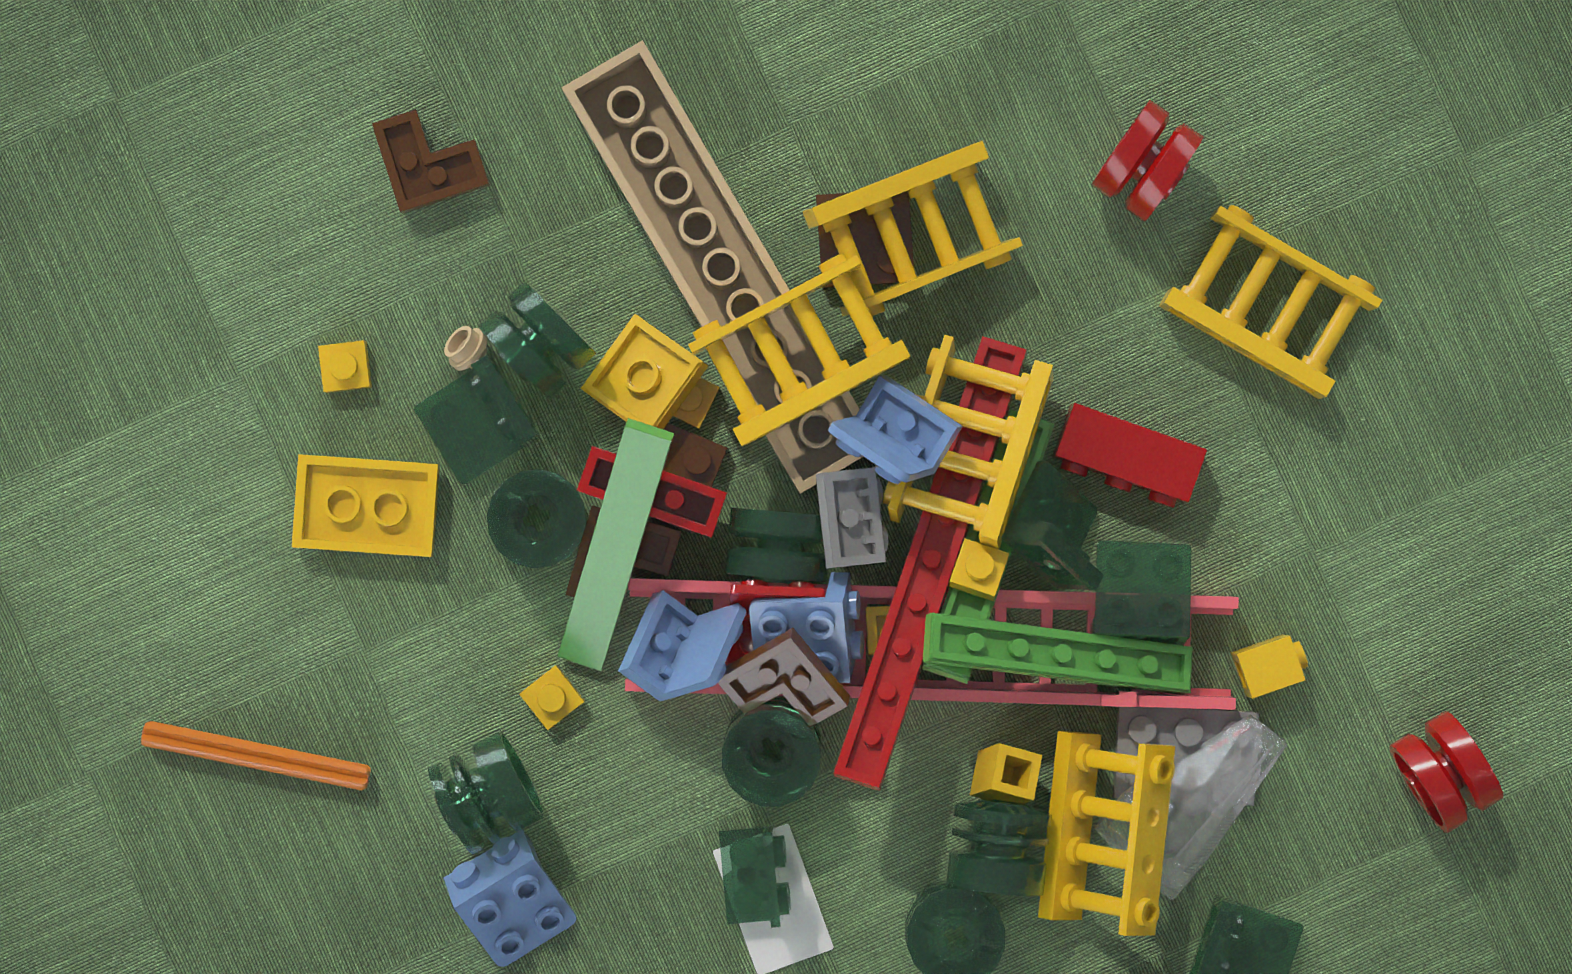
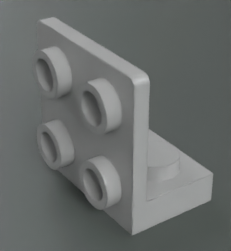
M875 467L816 474L826 569L886 562L885 552L888 548V534L886 528L881 523L880 514L883 489L880 480L876 478Z

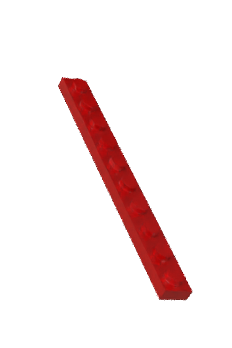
M982 336L973 363L1020 376L1027 357V349ZM967 381L959 406L1006 419L1014 394ZM962 427L949 451L991 462L999 437ZM938 467L929 492L976 506L985 480ZM923 510L833 773L835 777L878 791L881 790L923 665L926 615L930 613L940 614L958 555L970 526L969 523Z

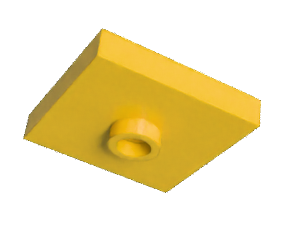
M634 314L580 389L626 422L630 418L664 429L706 371L708 365L641 317Z

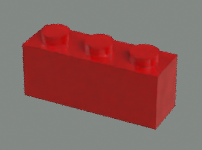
M1073 403L1069 407L1052 457L1062 460L1060 469L1082 477L1087 476L1088 470L1105 475L1104 484L1128 493L1131 492L1132 486H1136L1150 491L1148 500L1174 508L1176 501L1181 503H1188L1190 501L1207 449Z
M592 446L576 491L603 500L616 454ZM663 470L650 516L712 538L728 493Z

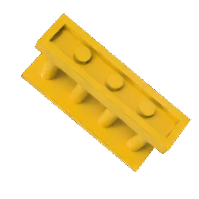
M983 140L802 211L809 229L823 225L825 233L831 232L839 254L844 253L847 260L855 255L858 256L861 266L849 274L871 316L886 311L883 302L981 262L984 263L986 269L1012 260L1009 251L1023 246L1020 237L1000 242L976 180L975 173H978V169L975 163L989 158ZM948 174L952 182H958L983 250L961 259L957 256L933 194V190L937 189L933 180ZM905 191L908 192L910 199H916L941 267L916 276L890 207L894 206L891 197ZM862 208L866 209L868 216L873 214L899 284L877 293L873 291L848 224L852 223L849 214ZM845 306L840 307L843 316L849 315Z
M1230 205L1228 209L1219 206L1214 210L1210 219L1223 227L1188 286L1183 285L1181 290L1174 286L1170 288L1159 307L1317 399L1327 397L1335 380L1325 375L1328 371V368L1325 366L1359 306L1372 311L1380 306L1382 299L1372 294L1375 287L1367 281L1354 275H1350L1349 279H1346L1251 224L1254 217L1245 210L1234 205ZM1240 236L1263 249L1230 308H1224L1220 314L1205 305L1208 298L1204 295L1237 238ZM1280 259L1301 271L1303 275L1269 333L1263 332L1260 337L1245 328L1248 323L1245 317ZM1321 283L1344 297L1309 356L1304 355L1302 360H1299L1285 352L1288 347L1285 341L1318 284Z
M841 253L818 266L822 274L723 326L719 324L718 320H715L692 333L696 340L689 343L688 346L693 356L705 349L707 350L741 414L737 417L741 425L735 427L733 431L742 447L911 357L902 339L892 344L888 337H882L849 274L861 266L857 255L847 260L844 253ZM830 283H833L867 347L863 350L867 358L851 367L846 359L841 361L807 295ZM788 305H791L825 369L821 372L825 380L809 389L805 382L799 383L765 319ZM749 327L782 390L779 396L783 403L768 411L765 410L762 404L757 405L723 341Z
M944 335L940 349L933 347L928 358L925 373L931 375L923 400L963 427L1002 438L1001 443L1008 445L1003 461L995 459L991 463L948 450L939 467L988 481L987 486L994 488L989 504L981 503L978 507L911 487L913 481L907 483L901 481L899 484L888 481L883 504L889 505L890 520L900 523L904 507L907 505L974 525L973 530L980 532L979 541L981 544L999 549L1053 382V365L1035 360L1031 373H1022L1020 377L954 358V337ZM947 376L1015 394V400L1021 401L1017 417L1008 416L1006 420L940 401Z
M1058 731L1038 918L1048 920H1082L1084 909L1120 917L1118 935H1155L1160 914L1159 896L1171 784L1175 772V746L1139 744L1138 754L1133 756L1100 750L1101 734ZM1098 769L1135 775L1132 803L1095 797ZM1093 816L1130 822L1127 850L1090 844ZM1088 863L1125 870L1122 898L1085 891Z

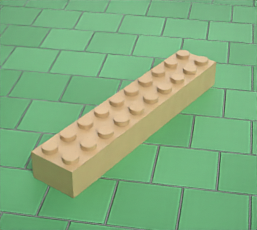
M643 40L562 87L570 105L701 327L715 320H718L719 324L723 326L789 291L784 279ZM791 305L766 317L765 319L799 383L805 382L809 389L824 381L825 379L821 372L825 369ZM749 327L724 339L723 341L757 405L762 404L765 410L768 411L783 403L779 396L782 390ZM849 391L765 435L799 494L817 485L816 474L841 471L864 457L863 455L855 457L840 449L836 445L837 438L828 432L833 421L856 416L860 410Z

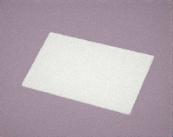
M789 824L713 851L757 974L772 972L834 948Z

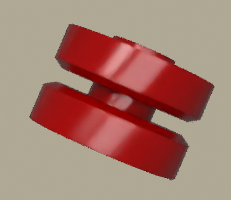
M1151 100L1146 103L1091 183L1092 187L1108 198H1112L1121 192L1130 178L1136 180L1137 183L1125 200V209L1143 222L1149 218L1162 199L1166 200L1190 166L1189 160L1204 136L1184 123L1177 126L1164 144H1161L1157 139L1169 122V112Z
M1443 711L1425 723V737L1429 746L1420 737L1410 733L1389 745L1393 760L1411 793L1435 824L1445 833L1451 832L1467 821V806L1464 799L1471 806L1483 811L1503 799L1504 793L1490 764L1469 733L1448 711Z

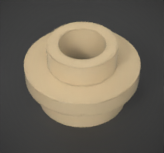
M469 326L458 328L449 337L444 348V353L449 358L450 365L458 371L474 368L479 365L487 353V335L478 328L472 329Z

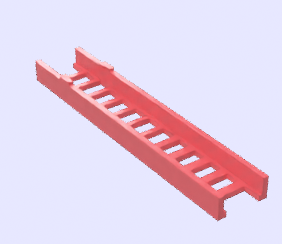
M630 578L628 590H630V597H651L653 593L664 590L684 606L686 598L713 599L714 611L730 606L731 585H740L743 581ZM767 582L769 586L788 587V585L790 584L781 582ZM814 584L816 588H824L827 591L828 584ZM851 585L852 591H859L860 616L859 619L854 620L855 631H863L864 655L863 659H856L851 682L840 683L849 693L850 698H859L866 679L867 631L865 609L867 604L891 605L897 586ZM999 589L993 608L994 621L1006 622L1007 608L1041 609L1040 627L1052 629L1053 610L1087 611L1086 633L1099 635L1100 605H1121V609H1133L1132 639L1144 641L1146 612L1179 613V645L1190 647L1191 614L1233 615V609H1238L1239 597ZM728 657L725 661L726 666L728 665ZM997 671L992 672V682L968 681V684L947 677L946 680L918 679L911 700L1236 710V698L1231 697V689L1191 688V693L1185 695L1132 688L1131 691L1097 692L1098 684L1051 683V678L1039 677L1038 683L1005 682V672ZM628 678L625 679V691L646 692ZM718 683L713 687L692 692L700 694H726Z

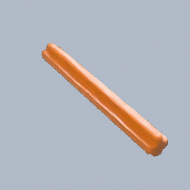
M154 721L145 723L141 735V744L145 747L356 790L366 789L370 780L371 768L365 764Z

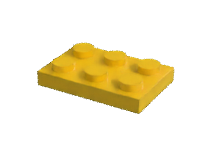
M298 454L292 547L433 557L440 464Z

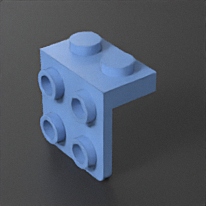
M881 375L878 377L857 415L833 421L828 432L837 438L836 445L840 449L855 457L863 455L876 464L875 471L881 477L892 483L899 484L901 481L907 483L934 474L963 426L887 375Z
M831 572L825 597L756 598L751 601L749 614L754 650L794 628L839 683L851 682L856 659H863L864 635L863 631H855L854 619H859L860 594L859 591H852L850 572Z
M664 590L653 593L618 672L660 702L713 687L725 674V661L732 645L736 643L742 634V621L745 617L746 609L739 603L697 616Z
M523 829L510 837L500 839L492 848L473 860L458 865L452 873L444 877L453 908L493 961L500 967L507 966L569 928L576 921L574 910L542 868L532 841Z

